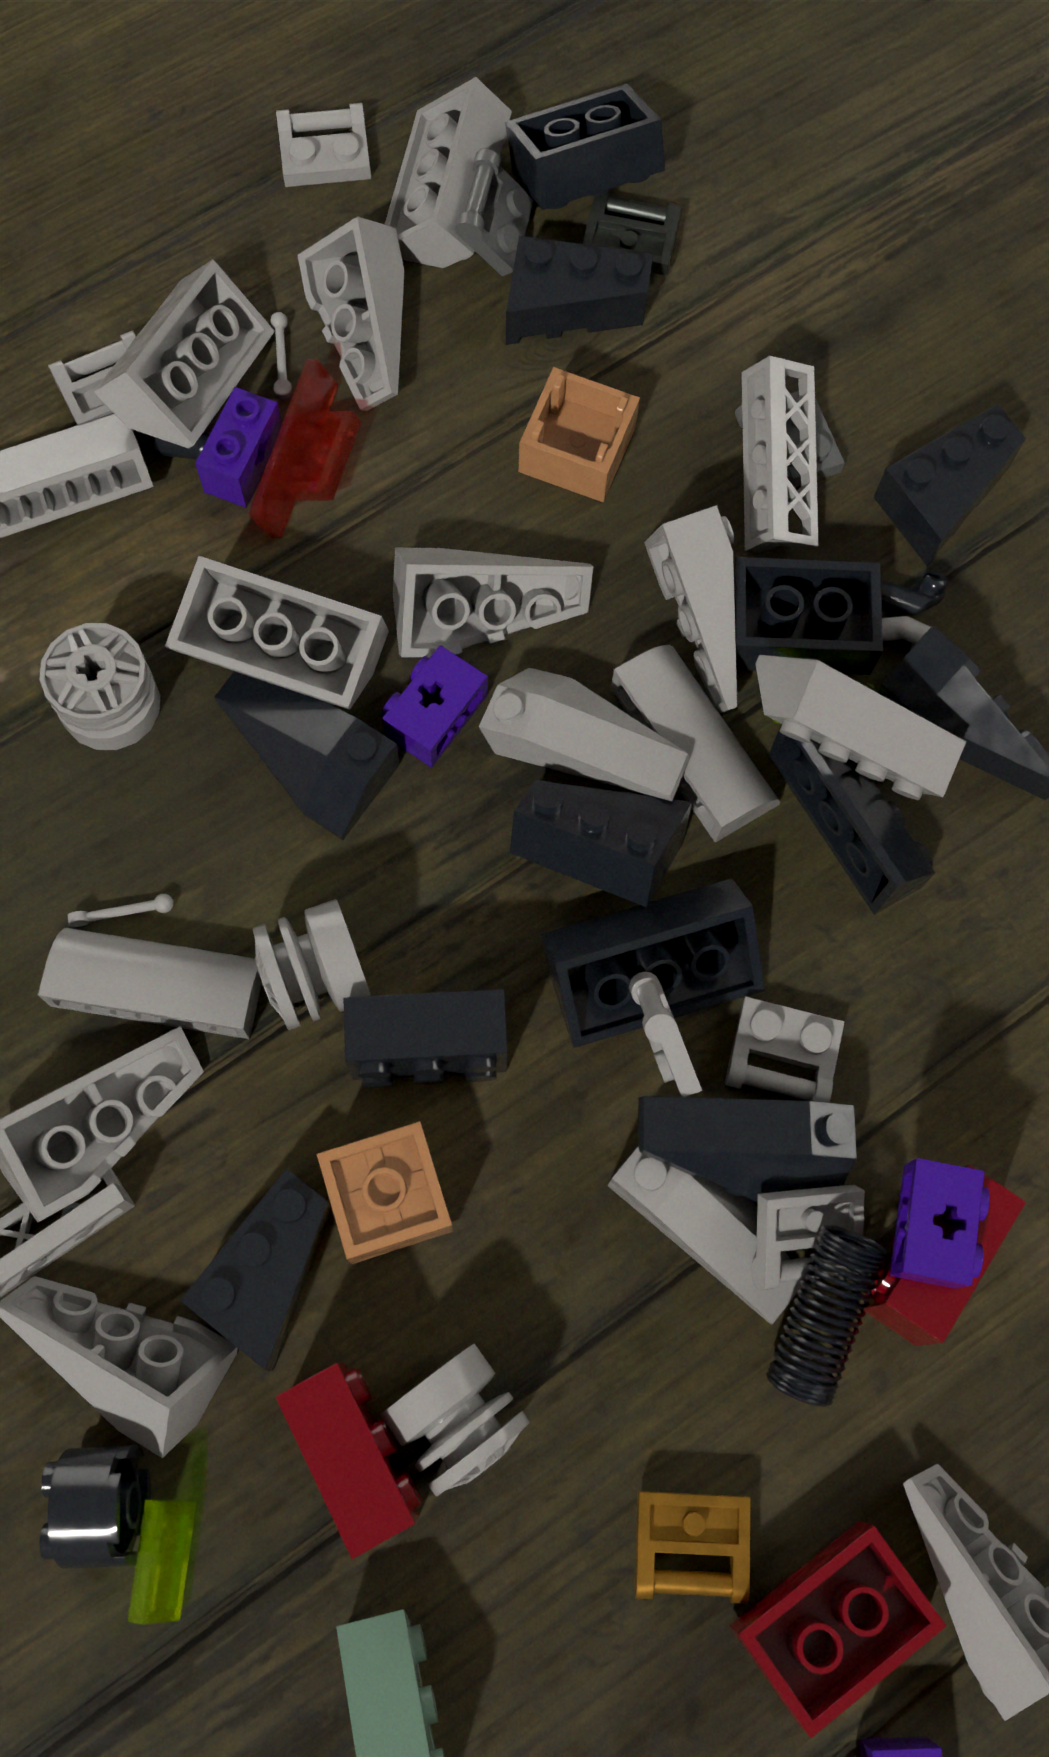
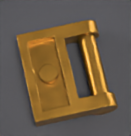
M637 1491L635 1598L653 1599V1593L729 1597L730 1603L747 1604L750 1594V1497ZM655 1553L730 1556L729 1573L654 1569Z

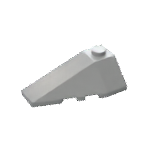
M357 216L298 254V261L307 302L311 310L319 312L325 324L322 332L326 341L335 345L341 357L339 367L360 410L368 411L398 395L404 267L396 228Z
M716 505L662 524L644 544L665 599L668 600L675 597L677 601L679 617L677 626L682 637H686L689 642L695 641L698 648L694 652L695 666L712 704L719 713L737 707L733 550L731 544L734 543V534L729 520L726 516H720Z
M395 547L393 602L399 655L401 657H431L440 645L456 655L463 653V648L485 641L491 644L505 639L504 635L525 628L533 627L538 629L588 613L593 566L587 563L446 548Z
M527 668L497 685L479 725L481 732L497 755L669 801L673 800L690 759L687 752L573 678L533 668Z
M181 1026L0 1118V1169L37 1222L88 1195L100 1183V1179L121 1157H124L136 1144L135 1142L159 1117L166 1113L204 1072Z
M639 1146L609 1182L608 1186L768 1323L773 1324L797 1294V1290L802 1287L800 1282L802 1280L780 1282L776 1289L758 1290L752 1278L751 1267L753 1259L756 1258L757 1206L752 1199L743 1195L735 1196L724 1191L723 1186L699 1175L691 1176L639 1152ZM781 1251V1260L790 1259L785 1251Z
M36 1276L30 1278L0 1301V1318L119 1432L161 1458L197 1426L237 1355L238 1348L234 1344L196 1321L179 1316L176 1317L174 1323L146 1316V1307L129 1303L126 1310L97 1302V1297L93 1292Z
M936 1464L911 1477L903 1485L968 1665L978 1679L985 1696L995 1705L1004 1721L1049 1694V1586L1044 1588L1023 1566L1028 1557L1015 1543L1007 1547L988 1529L989 1522L986 1513L939 1464Z

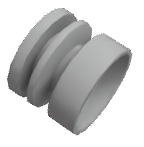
M85 623L66 630L51 642L41 660L39 680L45 697L57 713L66 730L79 743L96 750H118L135 744L152 729L160 712L161 695L139 644L126 631L107 623Z
M337 899L305 909L307 934L297 937L291 924L285 917L277 919L284 942L274 945L266 924L253 928L256 949L255 962L271 1006L282 1017L288 1031L301 1026L295 1007L297 1002L305 1000L314 1022L321 1019L318 999L320 994L328 992L340 1012L344 1011V997L371 996Z
M475 1344L459 1353L380 1415L401 1446L410 1444L423 1436H426L431 1443V1446L414 1465L419 1472L438 1458L442 1459L447 1468L428 1484L435 1496L440 1495L445 1490L467 1484L511 1449L510 1447L520 1432L530 1423L523 1411L516 1414L503 1425L498 1422L494 1415L513 1400L509 1392L499 1395L486 1403L479 1395L496 1373Z

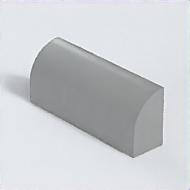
M111 414L1 450L0 538L154 487L133 430L127 428L115 414Z
M662 645L655 647L614 669L611 690L628 715L688 753L690 759L678 789L686 801L692 802L691 808L715 843L780 805V800L673 646Z
M64 928L58 933L50 949L38 996L51 1007L172 1027L181 1026L184 1029L250 1039L262 980L255 958Z

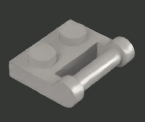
M362 103L349 104L350 109L290 114L289 109L276 110L285 187L371 179ZM352 127L353 132L293 138L292 135L295 132Z
M133 330L120 335V341L65 364L59 360L48 365L77 425L114 414L94 393V390L112 367L72 383V381L115 364L136 338Z
M650 972L638 973L630 981V993L634 1001L641 1005L643 1010V1029L649 1039L664 1082L667 1083L675 1079L681 1097H687L702 1091L658 978Z
M745 996L741 1005L725 1085L740 1089L742 1084L806 1101L829 1103L832 1095L833 1077L844 1021ZM748 1054L816 1070L814 1081L747 1065Z
M844 1185L758 1194L756 1258L753 1259L751 1267L752 1278L758 1290L776 1289L780 1282L805 1280L804 1272L810 1270L807 1263L813 1261L812 1257L781 1260V1251L815 1248L814 1245L819 1244L817 1237L820 1236L819 1232L822 1231V1226H838L863 1235L865 1191L856 1185ZM819 1258L832 1266L857 1274L854 1271L844 1266H841L837 1263ZM816 1267L817 1269L823 1271L828 1275L837 1276L838 1279L844 1281L848 1280L847 1278L838 1275L834 1272H831L820 1267Z

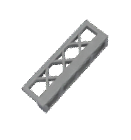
M768 356L742 372L745 551L762 553L779 545L811 550L819 547L814 366ZM785 375L798 378L799 398L796 401L785 388ZM791 418L800 431V442L797 445L793 443L786 433V421ZM790 463L793 464L801 476V487L797 491L787 478V466ZM792 508L802 520V534L792 533L788 530V512Z
M112 1168L102 1177L107 1184L106 1188L82 1204L74 1202L63 1208L61 1218L36 1235L29 1234L33 1215L24 1203L0 1218V1235L18 1238L15 1249L0 1258V1297L135 1206ZM22 1221L19 1232L9 1230Z

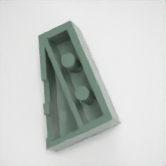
M402 1609L336 1626L356 1757H445L443 1747L435 1749L431 1724L438 1722L432 1685L423 1686L418 1664L419 1662L427 1661L421 1625L411 1626L405 1610Z

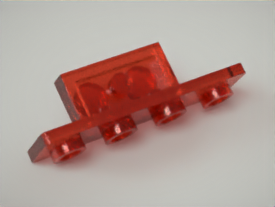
M316 358L306 360L249 510L250 517L271 538H282L295 501H333L361 425V421L353 411L329 412L337 390V383Z

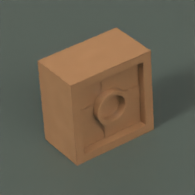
M553 367L519 442L518 472L604 503L634 433L640 397Z
M420 1121L317 1154L346 1259L351 1264L453 1232L452 1223Z

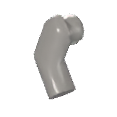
M909 616L882 618L883 642L907 641L911 643V650L931 627Z

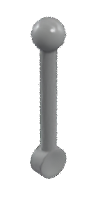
M276 312L270 319V323L275 329L278 381L274 384V392L277 398L285 400L290 398L293 392L291 383L287 380L284 329L287 327L288 319L284 313Z
M159 894L151 901L91 912L75 911L68 914V923L71 927H80L92 921L152 910L167 913L172 909L174 901L168 894Z

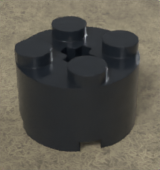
M140 1446L69 1448L62 1453L58 1461L46 1463L42 1474V1492L45 1498H49L48 1523L43 1525L39 1541L40 1553L44 1560L54 1559L56 1564L62 1569L134 1566L138 1563L143 1551H133L137 1536L148 1535L151 1518V1478L149 1469H138L135 1458L145 1456Z

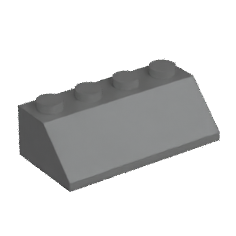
M477 77L417 110L385 221V225L396 228L402 260L445 268L460 260L468 259L475 252L456 233L455 228L459 215L465 212L475 175L472 166L476 152L481 149H490L500 156L502 146L507 139L505 122L510 120L512 113Z
M212 259L180 280L94 390V393L127 428L190 448L199 439L275 331Z
M198 556L165 647L350 710L374 674L389 630L380 615Z
M759 655L755 665L764 715L782 724L780 728L782 734L805 743H809L810 739L820 744L819 753L837 761L847 762L850 759L858 763L855 769L856 772L877 781L883 782L885 778L893 781L892 790L905 797L920 800L922 794L944 797L966 741L819 660Z

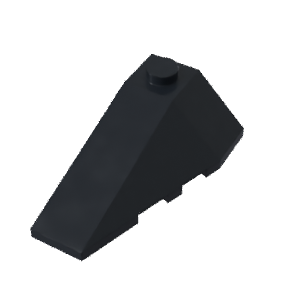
M933 625L884 680L877 693L966 741L959 758L960 760L1041 799L1047 800L1049 798V754L1031 732L1015 728L1006 712L1010 708L1000 694L995 695L993 698L988 695L975 679L981 670L969 656Z
M236 671L232 673L214 696L216 702L239 732L266 763L267 768L276 780H279L293 798L300 811L341 840L345 839L400 765L397 743L358 718L325 701Z
M642 1096L638 1098L639 1152L691 1176L699 1175L723 1186L724 1191L735 1196L743 1195L758 1202V1194L843 1186L857 1158L854 1105L790 1100Z

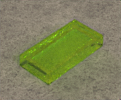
M184 1499L145 1500L127 1622L145 1625L180 1620L196 1501Z

